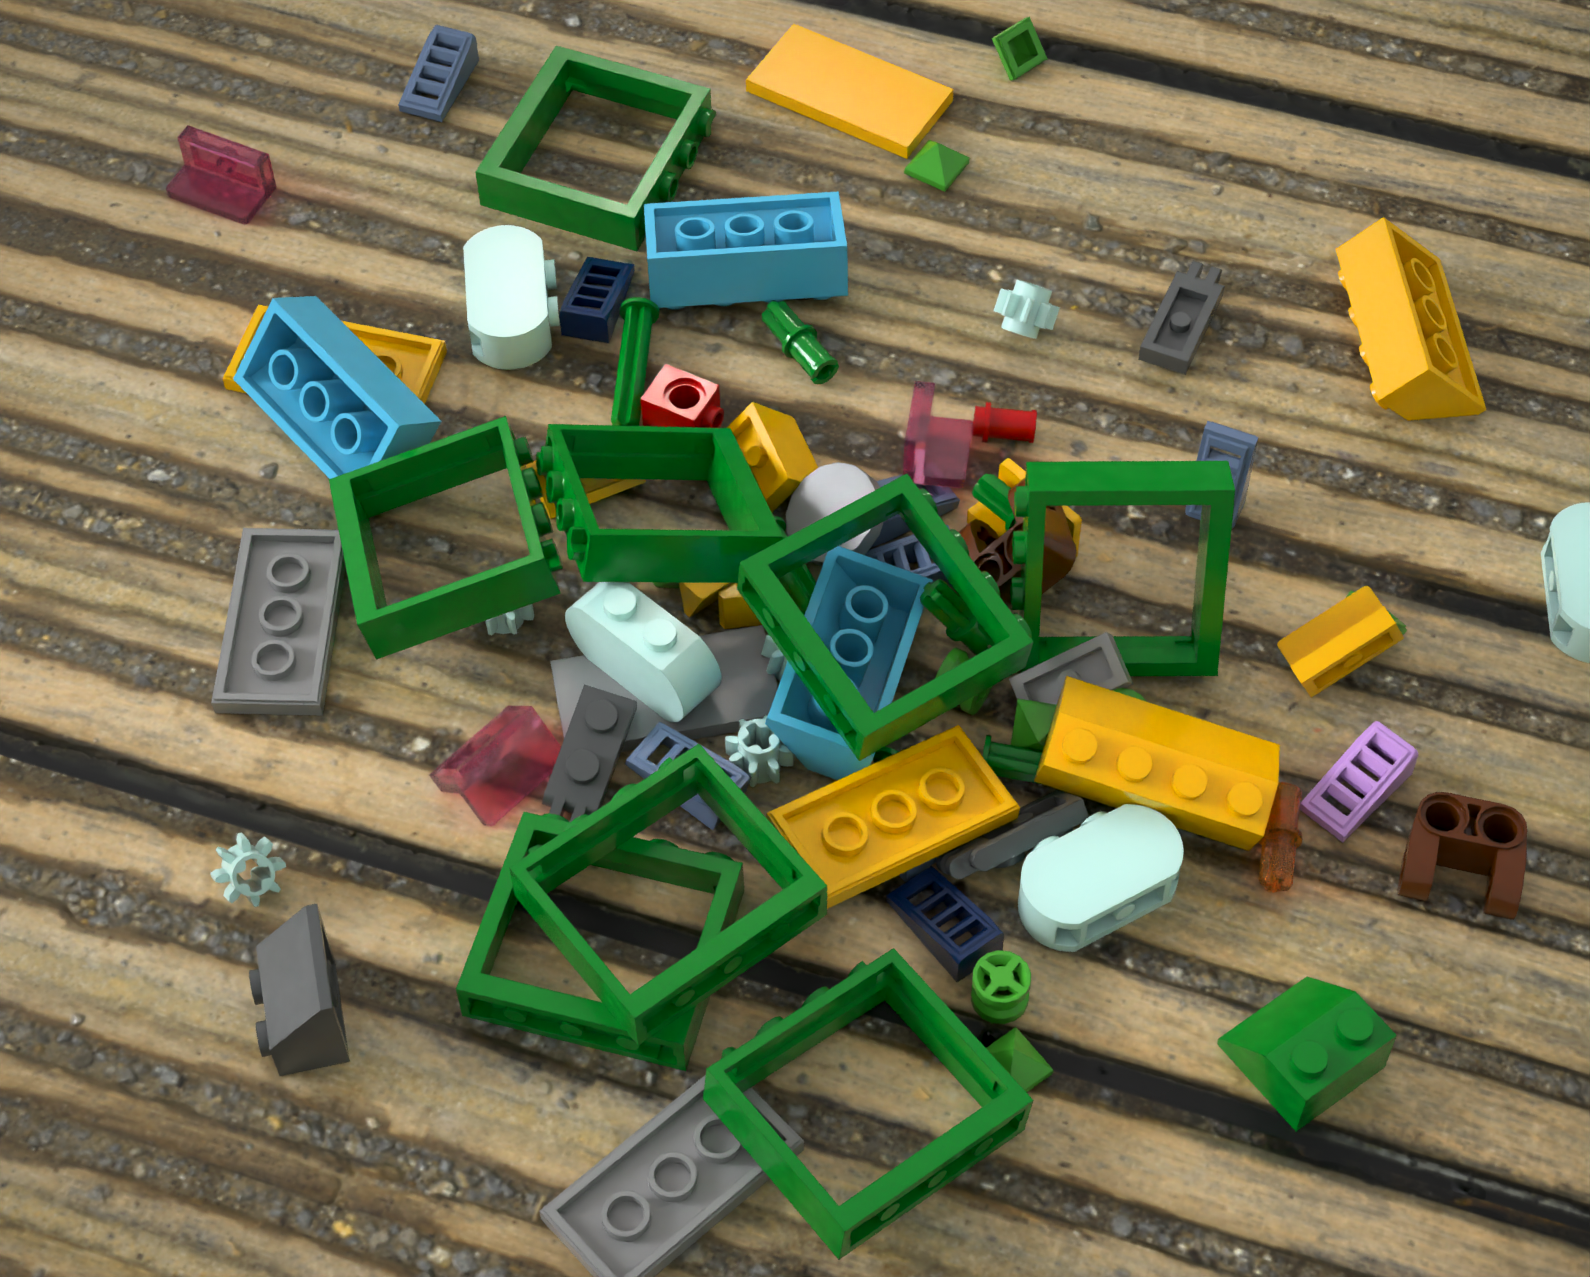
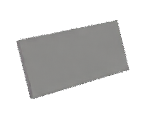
M243 528L211 702L215 713L323 716L346 569L339 530Z
M763 625L700 635L719 665L722 681L720 686L679 722H669L663 719L589 661L585 655L550 661L563 738H565L584 684L637 701V710L621 752L635 750L659 721L693 740L739 732V720L749 721L752 719H762L765 715L768 716L778 687L775 674H768L766 672L770 658L761 655L766 638Z
M706 1075L539 1211L541 1220L593 1277H655L770 1179L703 1100ZM752 1088L743 1092L796 1156L804 1150V1140Z

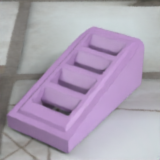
M1374 721L1302 800L1299 810L1343 843L1412 775L1418 758V751L1382 723ZM1362 765L1378 777L1379 781L1376 782L1358 767ZM1346 781L1365 797L1361 799L1341 783ZM1329 795L1348 808L1351 811L1348 816L1344 815L1325 799Z

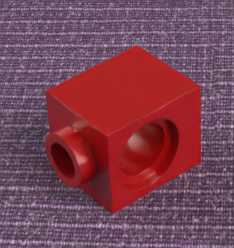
M668 364L664 365L641 397L643 426L720 428L723 422L724 409L720 408L719 385Z

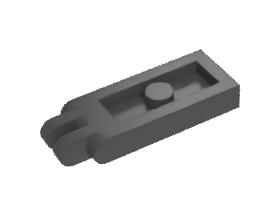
M1193 260L1187 274L1179 271L1176 272L1140 346L1138 360L1186 375L1222 299L1225 286L1218 284L1222 269L1212 266L1206 279H1202L1200 275L1203 263Z
M584 684L543 796L542 804L551 807L550 814L563 817L564 812L571 813V822L581 815H590L602 807L637 710V701Z
M1057 789L1021 807L1017 819L938 856L936 866L941 872L956 879H963L977 871H988L994 867L1005 868L1012 866L1024 859L1025 851L1035 847L1045 838L1054 835L1060 838L1072 832V827L1084 822L1089 817L1084 801L1078 796Z

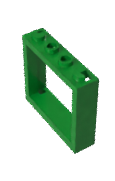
M556 45L475 171L480 205L637 252L646 237L644 204L673 201L679 187V179L684 170L693 167L698 153V146L704 137L708 138L711 135V124L716 116V111L711 106V88ZM573 90L676 119L674 126L627 204L521 174Z
M506 416L329 479L357 625L376 660L561 594L555 572L562 570L563 564L554 540L552 538L546 540L545 535L553 533L552 524L543 502L536 504L535 501L544 497L534 468H526L527 464L534 462L533 455L526 437L516 439ZM507 468L530 555L387 606L369 517Z
M548 424L546 444L541 447V452L536 454L537 473L539 476L545 477L548 503H554L556 507L557 528L559 531H565L568 558L576 561L583 582L738 583L741 561L783 540L778 524L731 428ZM580 478L706 480L729 530L599 529Z
M1229 461L1026 462L1025 486H1016V492H1014L1015 517H1024L1023 531H1013L1012 538L1013 564H1021V577H1011L1010 586L1011 610H1019V615L1028 624L1032 633V640L1034 641L1026 667L1020 670L1021 673L1097 637H1039L1046 506L1202 505L1191 635L1113 636L1130 676H1218L1235 499V487Z
M908 474L891 481L741 561L739 565L737 590L858 761L1025 668L1034 642L1031 630L1023 617L1018 613L1012 614L1000 598V590L994 578L987 571L981 572L969 556V550L963 537L955 529L949 530L938 515L937 506L930 493L924 488L919 489ZM899 514L996 645L873 713L778 578Z
M697 744L674 760L669 757L660 765L656 772L638 784L632 783L624 786L613 796L610 802L590 815L584 814L575 818L567 825L563 833L543 846L531 847L528 849L529 855L509 867L514 895L637 1045L646 1041L827 915V885L700 744ZM698 794L783 890L629 994L549 898L547 893Z
M523 812L456 987L462 1016L686 1071L710 996L646 1041L637 1045L602 1002L490 975L518 901L514 895L509 867L529 855L528 849L531 847L543 846L563 833L570 823L566 818L556 814L548 813L541 816ZM632 837L591 864L592 866L714 894L697 948L735 922L744 894L742 862L734 861L731 857L719 852L712 851L704 854L682 849L664 839L648 841Z
M894 948L868 965L861 961L851 970L845 980L831 989L826 986L817 989L804 1001L800 1009L783 1019L781 1016L772 1018L758 1030L753 1039L739 1048L728 1047L722 1050V1058L706 1068L703 1100L838 1260L1024 1131L1034 1101ZM885 1000L982 1108L839 1206L746 1098L743 1092Z

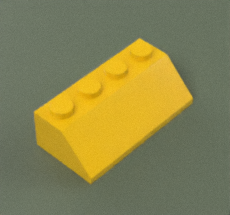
M1385 217L1336 248L1341 270L1338 271V276L1349 295L1351 307L1348 310L1349 316L1360 334L1362 344L1359 346V352L1369 367L1373 381L1370 384V391L1378 405L1385 410L1391 409L1407 421L1479 415L1487 410L1441 260Z
M1066 676L1034 782L1114 808H1119L1124 804L1143 805L1166 816L1176 828L1250 851L1264 837L1279 781L1280 745Z

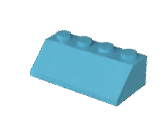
M839 191L644 204L650 300L659 308L681 309L685 306L712 304L729 306L734 303L764 301L770 303L772 301L780 302L788 299L804 298L825 300L834 296H848L847 241Z
M317 296L272 298L233 378L329 479L429 444L442 422Z
M837 546L827 552L804 616L874 713L893 701L924 609L920 602V596L924 592L923 587L928 582H933V580ZM787 662L765 722L768 728L810 771L839 780L870 766L875 753L858 761L793 667Z

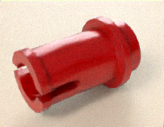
M986 402L985 407L975 406L972 436L982 437V442L987 443L988 438L1033 443L1036 431L1037 410L1025 411L991 407V402Z

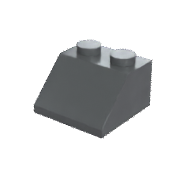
M318 904L307 905L256 946L259 969L249 970L255 1005L264 1004L266 1020L256 1022L260 1053L262 1057L272 1055L279 1076L350 1062L335 958Z

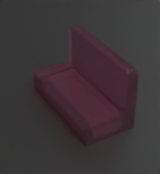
M189 125L177 137L185 165L166 186L168 197L244 225L248 224L277 188L269 154Z
M915 381L905 436L903 475L908 474L915 484L963 488L966 481L973 422L965 419L934 417L935 383Z
M507 706L429 776L441 792L460 794L484 826H493L552 773L561 746L532 706Z

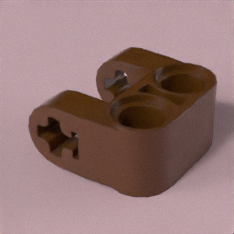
M1025 478L1008 492V500L1014 517V492H1016V486H1025ZM1046 506L1042 594L1068 574L1076 558V546L1072 540L1062 506ZM1015 517L1017 524L1000 537L987 523L975 519L961 529L959 533L967 544L970 558L981 572L987 571L994 578L1000 590V598L1011 609V577H1021V564H1013L1012 538L1013 531H1023L1024 517Z
M1435 792L1427 795L1420 802L1408 836L1401 863L1397 895L1427 901L1436 865L1488 876L1483 908L1484 914L1514 920L1521 900L1527 858V822L1523 815L1515 808L1505 804L1458 794ZM1431 825L1439 826L1445 829L1446 831H1439L1437 829H1434ZM1488 837L1496 838L1503 843L1494 842Z

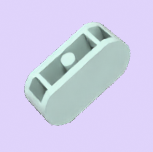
M501 225L480 231L471 237L463 247L467 321L473 355L482 363L497 369L514 370L530 366L548 354L552 348L551 327L560 326L557 296L548 297V290L557 289L554 259L545 260L542 239L534 232L523 227Z
M1590 502L1569 506L1555 516L1550 526L1549 536L1541 551V562L1551 641L1566 655L1576 660L1590 663Z
M599 582L565 612V622L569 633L585 657L666 721H681L721 684L722 676L719 665L702 638L629 582Z
M1124 804L1109 813L1106 811L1094 813L1079 828L1060 838L1056 835L1045 838L1027 855L1022 866L1018 913L1023 926L1039 943L1058 951L1075 952L1171 902L1177 889L1184 854L1183 842L1177 828L1166 816L1152 808L1137 804Z

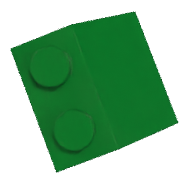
M1307 976L1218 1038L1217 1045L1297 1132L1385 1068L1397 1035L1356 991Z

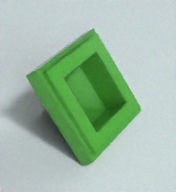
M1030 17L1022 19L992 38L1009 80H1015L1047 60Z
M928 140L906 166L904 174L946 192L969 164L970 158L940 143Z
M1018 698L1011 745L1043 751L1057 705Z
M1016 1027L986 1047L1026 1092L1053 1074L1052 1067Z

